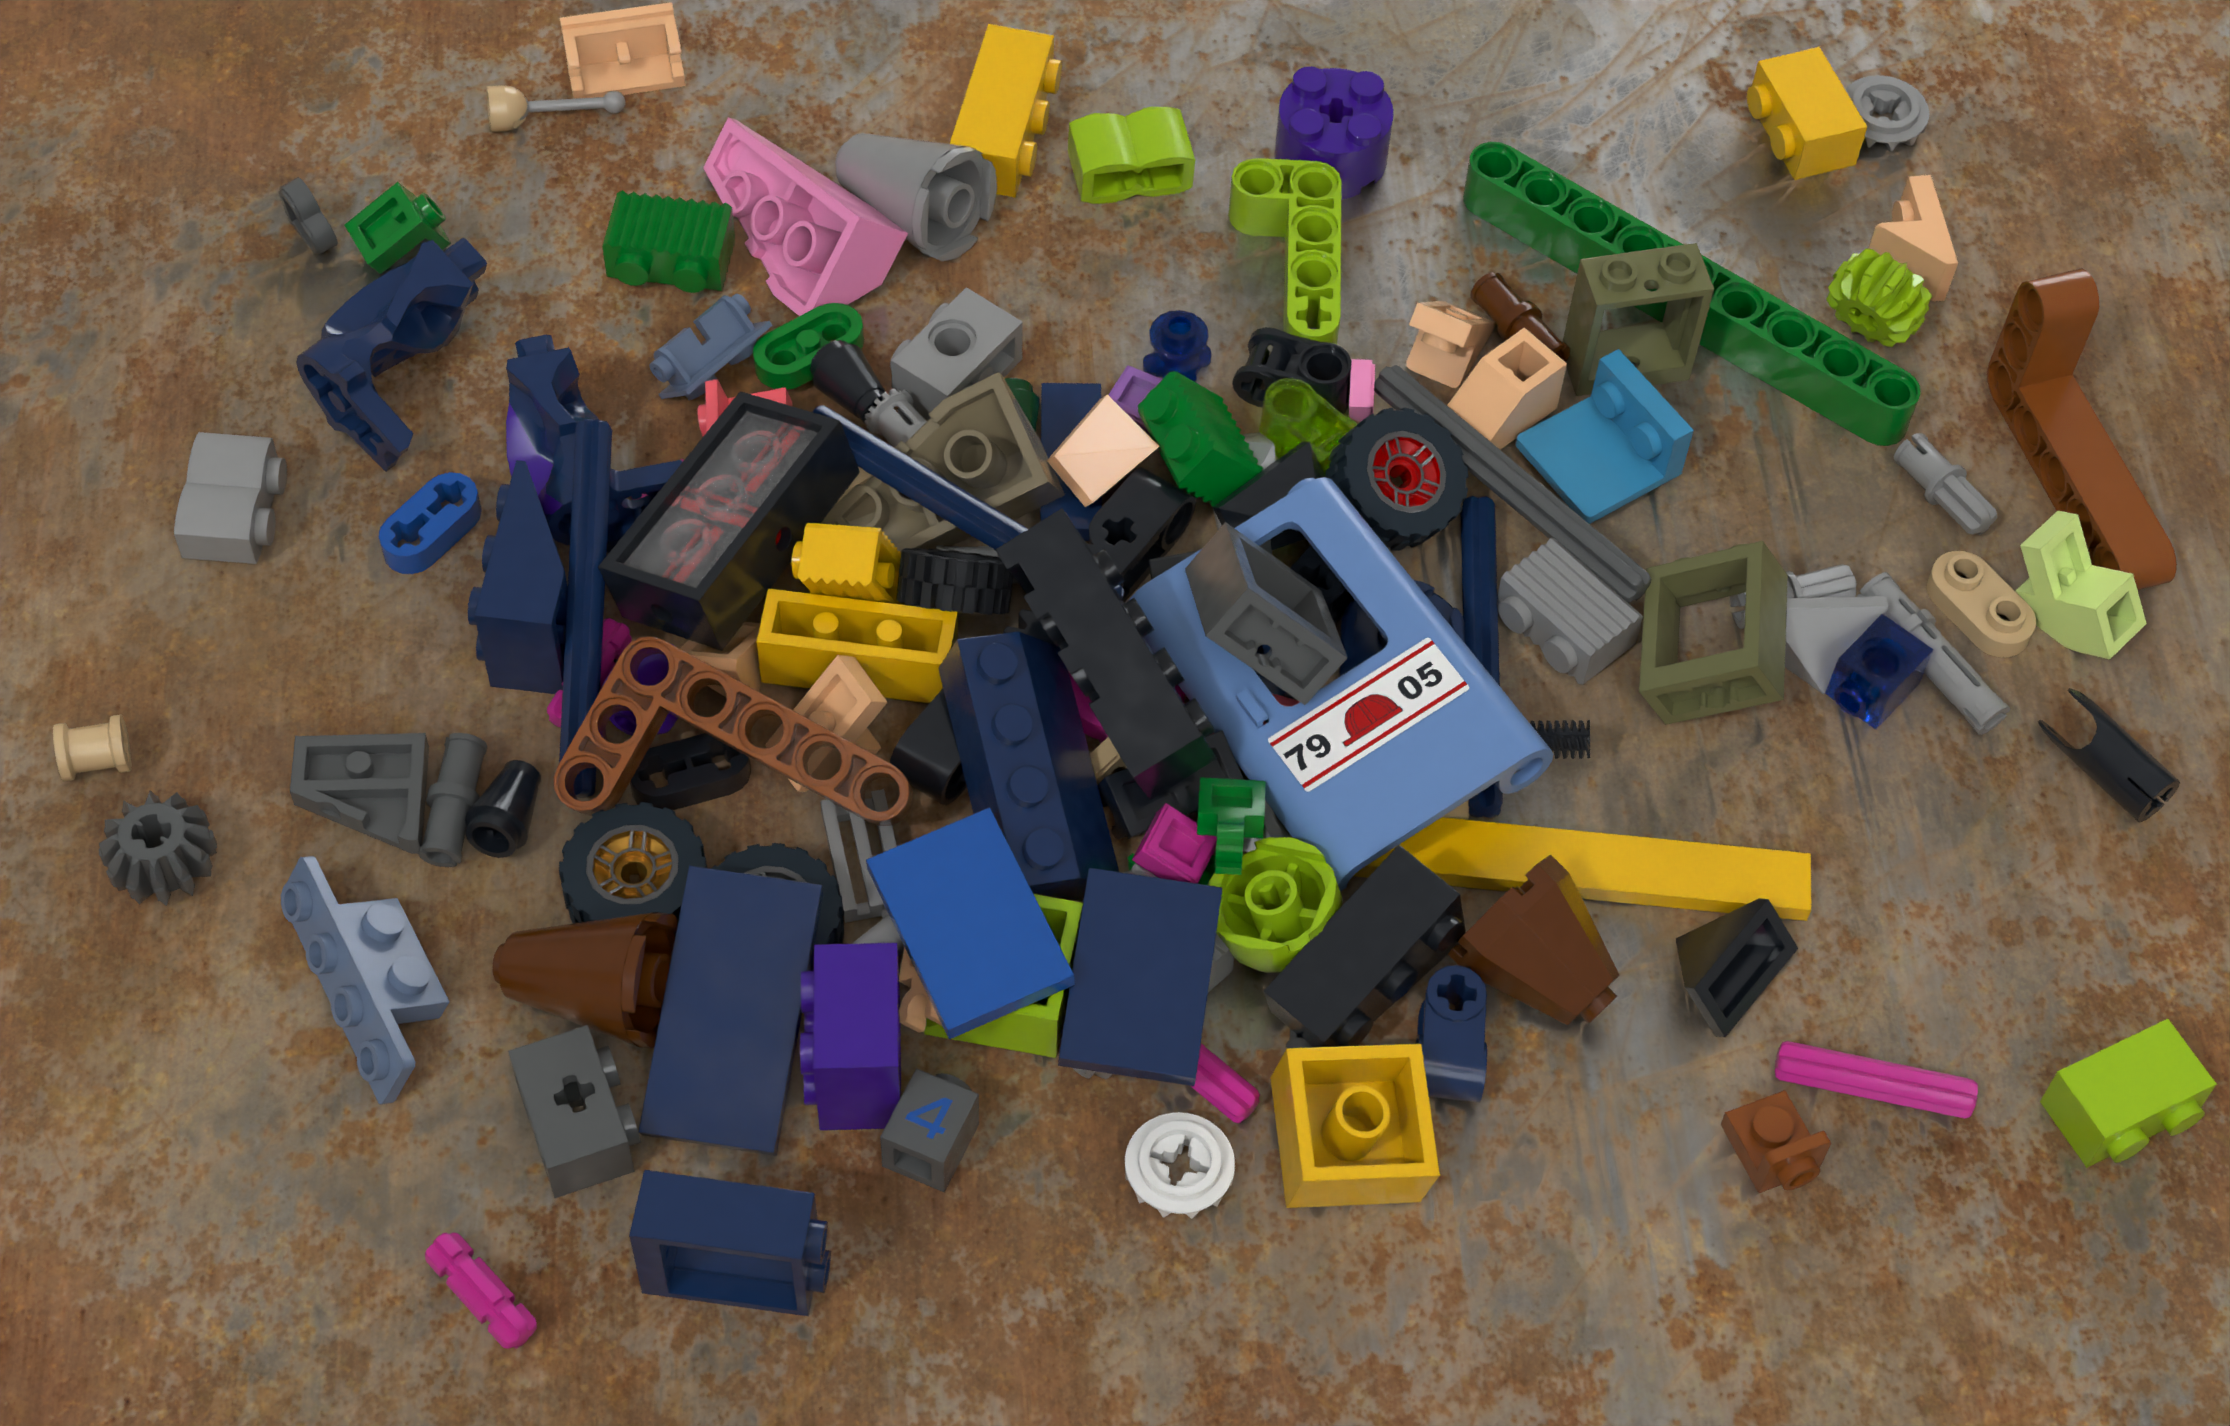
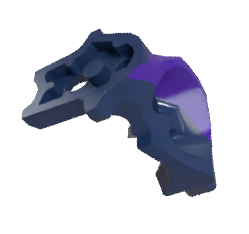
M546 334L518 340L515 342L518 357L507 360L506 370L509 379V406L506 420L507 460L511 478L516 460L526 461L553 539L570 546L576 424L580 420H599V418L587 408L581 397L578 386L580 374L569 347L555 350L552 336ZM681 460L623 471L610 468L607 532L608 554L682 464ZM631 496L635 500H629L626 498Z

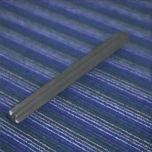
M1394 365L1381 370L1379 377L1374 383V391L1395 410L1410 408L1415 409V413L1420 415L1426 413L1435 418L1434 422L1441 427L1445 426L1452 434L1450 437L1456 445L1459 444L1464 454L1462 456L1464 466H1467L1468 471L1546 537L1556 539L1626 602L1637 601L1644 595L1651 583V577L1647 571L1400 366Z

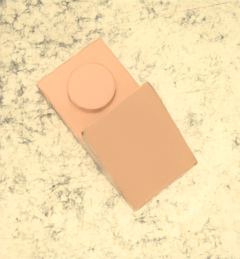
M1931 175L1908 176L1901 200L1894 202L1892 222L1876 225L1868 249L1875 250L1880 255L1888 252L1897 262L1907 263V268L1912 273L1920 275L1924 279L1922 286L1931 293V300L1945 301L1958 265L1957 257Z
M1445 301L1418 302L1409 325L1419 329V332L1407 359L1406 367L1413 372L1444 385L1458 388L1488 341L1496 323Z
M837 655L793 711L874 755L881 749L880 744L867 727L888 702L855 657ZM783 723L765 744L766 748L777 745L782 739L784 733ZM829 746L815 750L808 760L810 776L817 780H828L835 776L842 764L839 750ZM790 780L797 791L806 792L809 790Z

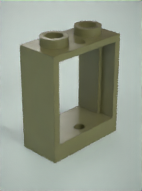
M1697 243L1580 259L1562 341L1570 348V356L1566 361V368L1576 396L1592 393L1599 359L1617 349H1620L1631 362L1638 365L1636 368L1652 385L1690 379L1714 291ZM1648 289H1657L1656 291H1648ZM1668 301L1663 322L1600 331L1604 310Z
M1763 541L1751 544H1738L1729 549L1691 558H1680L1670 563L1646 568L1651 577V583L1645 591L1639 693L1665 725L1784 700L1788 575ZM1746 593L1744 648L1678 662L1680 607Z

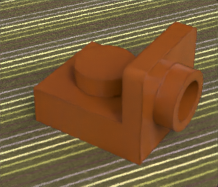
M1785 1090L1725 1112L1720 1124L1758 1193L1782 1185L1784 1190H1793L1809 1183L1819 1175L1820 1167L1831 1146L1825 1131L1810 1135Z

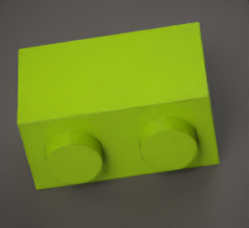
M2166 1019L2057 1071L2040 1103L2086 1168L2108 1157H2111L2115 1163L2129 1159L2149 1143V1137L2165 1129L2170 1136L2180 1134L2189 1129L2205 1115L2201 1107L2217 1084L2170 1020Z

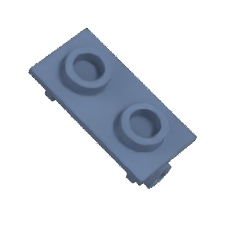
M734 294L732 297L722 296L693 321L705 338L702 343L699 342L689 327L684 328L654 352L655 360L649 364L651 372L659 381L664 383L669 381L670 383L658 395L661 399L686 396L688 400H692L704 394L705 382L717 379L714 374L727 363L734 365L752 355L753 348L757 342L756 339L773 325L770 321L752 323L747 316L751 312V307L740 294Z

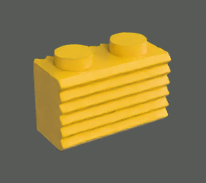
M819 523L806 524L803 541H797L793 548L791 566L793 577L800 579L810 590V594L905 605V603L896 600L901 552L897 550V547H894V543H891V539L885 536V532H882L881 528Z

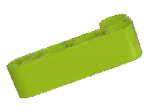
M1254 158L1240 162L1234 168L1231 177L1228 212L1230 223L1243 234L1285 237L1283 331L1291 335L1337 345L1341 318L1340 174L1334 167L1318 161Z

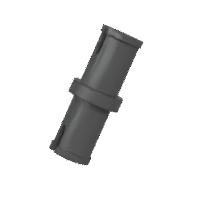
M452 733L449 737H446L444 743L445 751L437 783L429 787L426 798L427 805L431 810L423 843L418 854L423 861L439 867H455L457 863L460 864L467 829L465 817L470 808L480 798L476 792L483 757L487 751V744L481 738L467 733Z

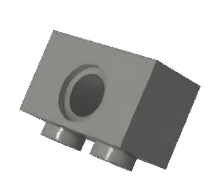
M966 287L951 303L940 305L933 313L929 324L912 340L907 339L903 341L895 350L890 362L892 389L907 390L913 398V407L922 417L929 420L931 417L928 414L945 398L997 372H1000L1005 377L1022 360L1023 322Z

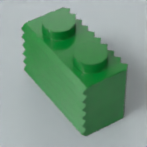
M621 190L616 195L602 245L606 276L617 278L619 281L632 286L653 282L675 285L680 290L690 293L701 292L704 289L723 291L726 273H728V264H730L733 246L735 245L732 207L727 203L720 206L715 201L708 204L701 200L697 203L692 198L685 201L681 197L674 200L670 196L661 198L657 194L653 197L646 193L639 196L634 191L628 195Z
M1172 371L1138 405V414L1151 438L1160 446L1157 449L1179 489L1185 488L1187 493L1193 492L1195 498L1201 497L1203 502L1209 501L1213 507L1259 474L1263 467L1258 465V459L1253 457L1254 451L1248 449L1249 443L1244 441L1245 436L1240 434L1241 428L1236 426L1237 421L1232 419V413L1227 411L1228 406L1223 403L1224 398L1177 371Z

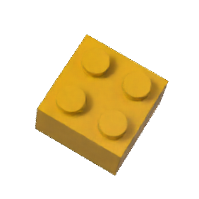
M1421 1044L1286 1049L1270 1077L1286 1208L1421 1202L1440 1176Z

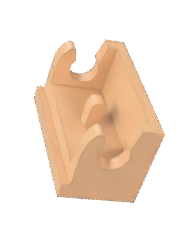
M672 2L560 18L573 99L604 97L610 91H618L622 95L685 86L680 56L681 47Z

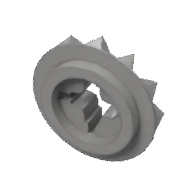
M1868 76L1858 79L1846 87V92L1867 125L1864 137L1866 138L1868 148L1878 142L1883 143L1892 152L1899 143L1912 146L1918 135L1925 132L1929 120V107L1922 94L1910 84L1888 76ZM1873 111L1880 115L1894 112L1891 120L1885 116L1877 119L1872 117Z

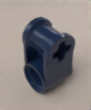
M1459 965L1441 968L1429 979L1425 1000L1422 1002L1418 1014L1415 1044H1421L1429 1097L1480 1103L1483 1096L1487 1069V1043L1485 1042L1487 992L1486 986L1478 974L1469 968ZM1449 1003L1455 1005V1011L1449 1009Z

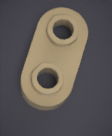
M1951 551L1941 555L1935 561L1927 580V592L1932 602L1983 652L1995 657H2012L2021 653L2027 647L2036 627V617L2032 608L1982 558L1973 553ZM1998 615H2005L2010 621H2005Z

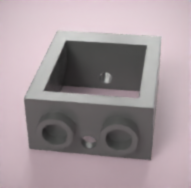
M1225 522L1185 568L1205 636L1302 704L1306 705L1347 659L1322 591ZM1260 645L1270 646L1269 652L1264 655L1257 654V648Z

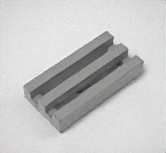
M884 789L871 791L872 798L865 799L867 807L877 812L887 811L888 805ZM821 800V814L834 875L839 884V894L842 896L845 923L882 916L881 911L886 907L868 872L866 859L872 857L864 819L838 805H834L829 800ZM848 820L851 822L868 902L860 904L855 902L838 822ZM877 825L882 851L885 852L897 847L892 825Z

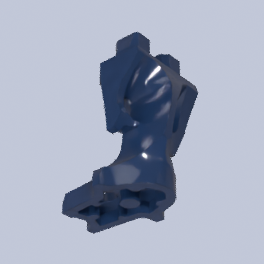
M465 238L460 239L445 251L433 240L422 243L418 254L409 262L388 271L363 287L346 301L325 323L321 332V339L297 356L296 364L301 378L326 415L327 423L335 431H342L348 434L385 472L395 466L400 456L408 450L413 432L378 395L372 382V375L376 377L419 353L437 352L444 346H448L458 333L466 306L477 298L479 292L474 280L484 274L487 267L486 260Z

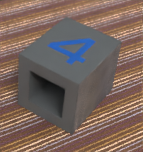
M916 1068L880 1136L882 1167L945 1193L979 1126V1094L973 1092L965 1082L955 1076L945 1073H939L934 1076Z

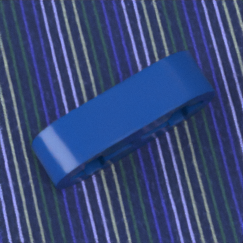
M451 472L440 474L428 481L387 518L380 527L379 540L385 563L392 570L401 574L423 572L432 566L479 521L482 509L476 484L468 476ZM460 499H462L463 504L461 506L457 507L456 505H454ZM445 500L450 503L443 508L441 507V503ZM419 538L420 544L417 546L410 544ZM402 539L410 542L403 544L401 547L398 546V542Z

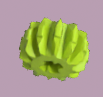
M1865 248L1861 253H1853L1847 262L1843 261L1833 275L1834 280L1828 287L1830 293L1826 298L1830 307L1836 310L1835 317L1837 320L1846 322L1851 327V333L1858 332L1864 335L1870 343L1878 340L1884 346L1893 347L1896 343H1905L1911 334L1914 335L1925 321L1924 316L1930 309L1928 304L1932 295L1927 288L1922 286L1924 281L1922 276L1912 273L1907 268V263L1897 262L1888 252L1880 255L1875 250Z

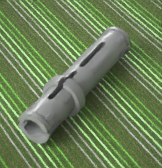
M1887 572L1875 576L1860 590L1861 594L1857 595V597H1887L1888 609L1882 626L1890 635L1889 643L1897 652L1905 651L1917 663L1933 684L1962 713L1978 735L1989 732L2005 719L2006 713L2010 711V707L1991 690L1964 657L1942 636L1941 632L1934 626L1936 623L1935 617L1927 609L1920 610L1904 594Z

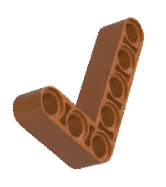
M2080 268L2022 282L2016 292L1988 365L1987 382L1992 398L2056 511L2078 514L2092 565L2132 573L2137 590L2169 583L2175 578L2177 570L2175 551L2170 539L2072 375L2099 311V294L2095 281L2087 270Z
M653 636L640 637L629 643L623 650L560 761L554 775V790L559 800L569 808L588 816H592V814L602 809L607 811L614 808L620 801L667 715L671 714L869 823L878 826L894 825L906 817L913 803L912 787L905 775L894 765L665 640ZM651 654L665 655L669 662L667 676L656 685H642L638 679L637 671L643 659ZM708 685L722 686L726 691V703L720 713L712 717L697 715L694 709L696 694ZM627 710L633 712L636 717L637 726L632 737L623 743L614 744L609 742L605 729L609 718L619 711ZM764 716L781 718L784 724V733L777 745L765 749L755 747L751 741V730L756 721ZM828 746L839 750L842 764L835 776L828 780H817L810 776L808 760L815 750ZM586 768H599L604 777L602 791L596 798L590 801H579L573 788L576 776ZM886 777L896 781L900 792L897 803L887 811L877 812L870 810L865 803L864 796L868 785L878 778Z

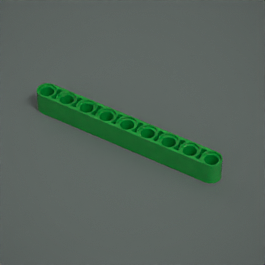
M1491 141L1482 143L1475 147L1470 154L1463 193V202L1466 208L1474 215L1576 274L1578 273L1580 259L1684 245L1507 144ZM1701 255L1714 291L1699 345L1867 442L1879 446H1890L1897 444L1905 437L1921 394L1920 385L1914 376ZM1655 288V289H1648V291H1656V290H1657L1656 288ZM1668 301L1633 307L1659 322H1663Z

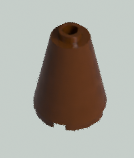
M652 912L516 931L507 938L505 943L497 948L493 959V976L495 981L500 983L501 990L507 998L581 1026L588 1025L589 1029L634 1046L653 1049L655 1047L675 942L674 931L677 932L679 919L673 914Z

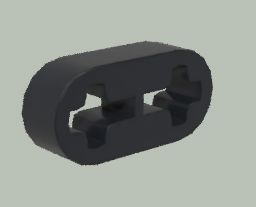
M706 733L649 748L630 781L632 797L637 805H640V802L653 803V807L663 809L666 807L670 810H677L731 795L741 790L748 783L751 775L750 757ZM724 755L731 768L719 771L712 758ZM662 772L663 777L668 781V785L656 788L650 775Z

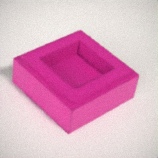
M1165 803L1156 812L1132 861L1158 878L1198 884L1216 848L1217 837L1197 835V823Z

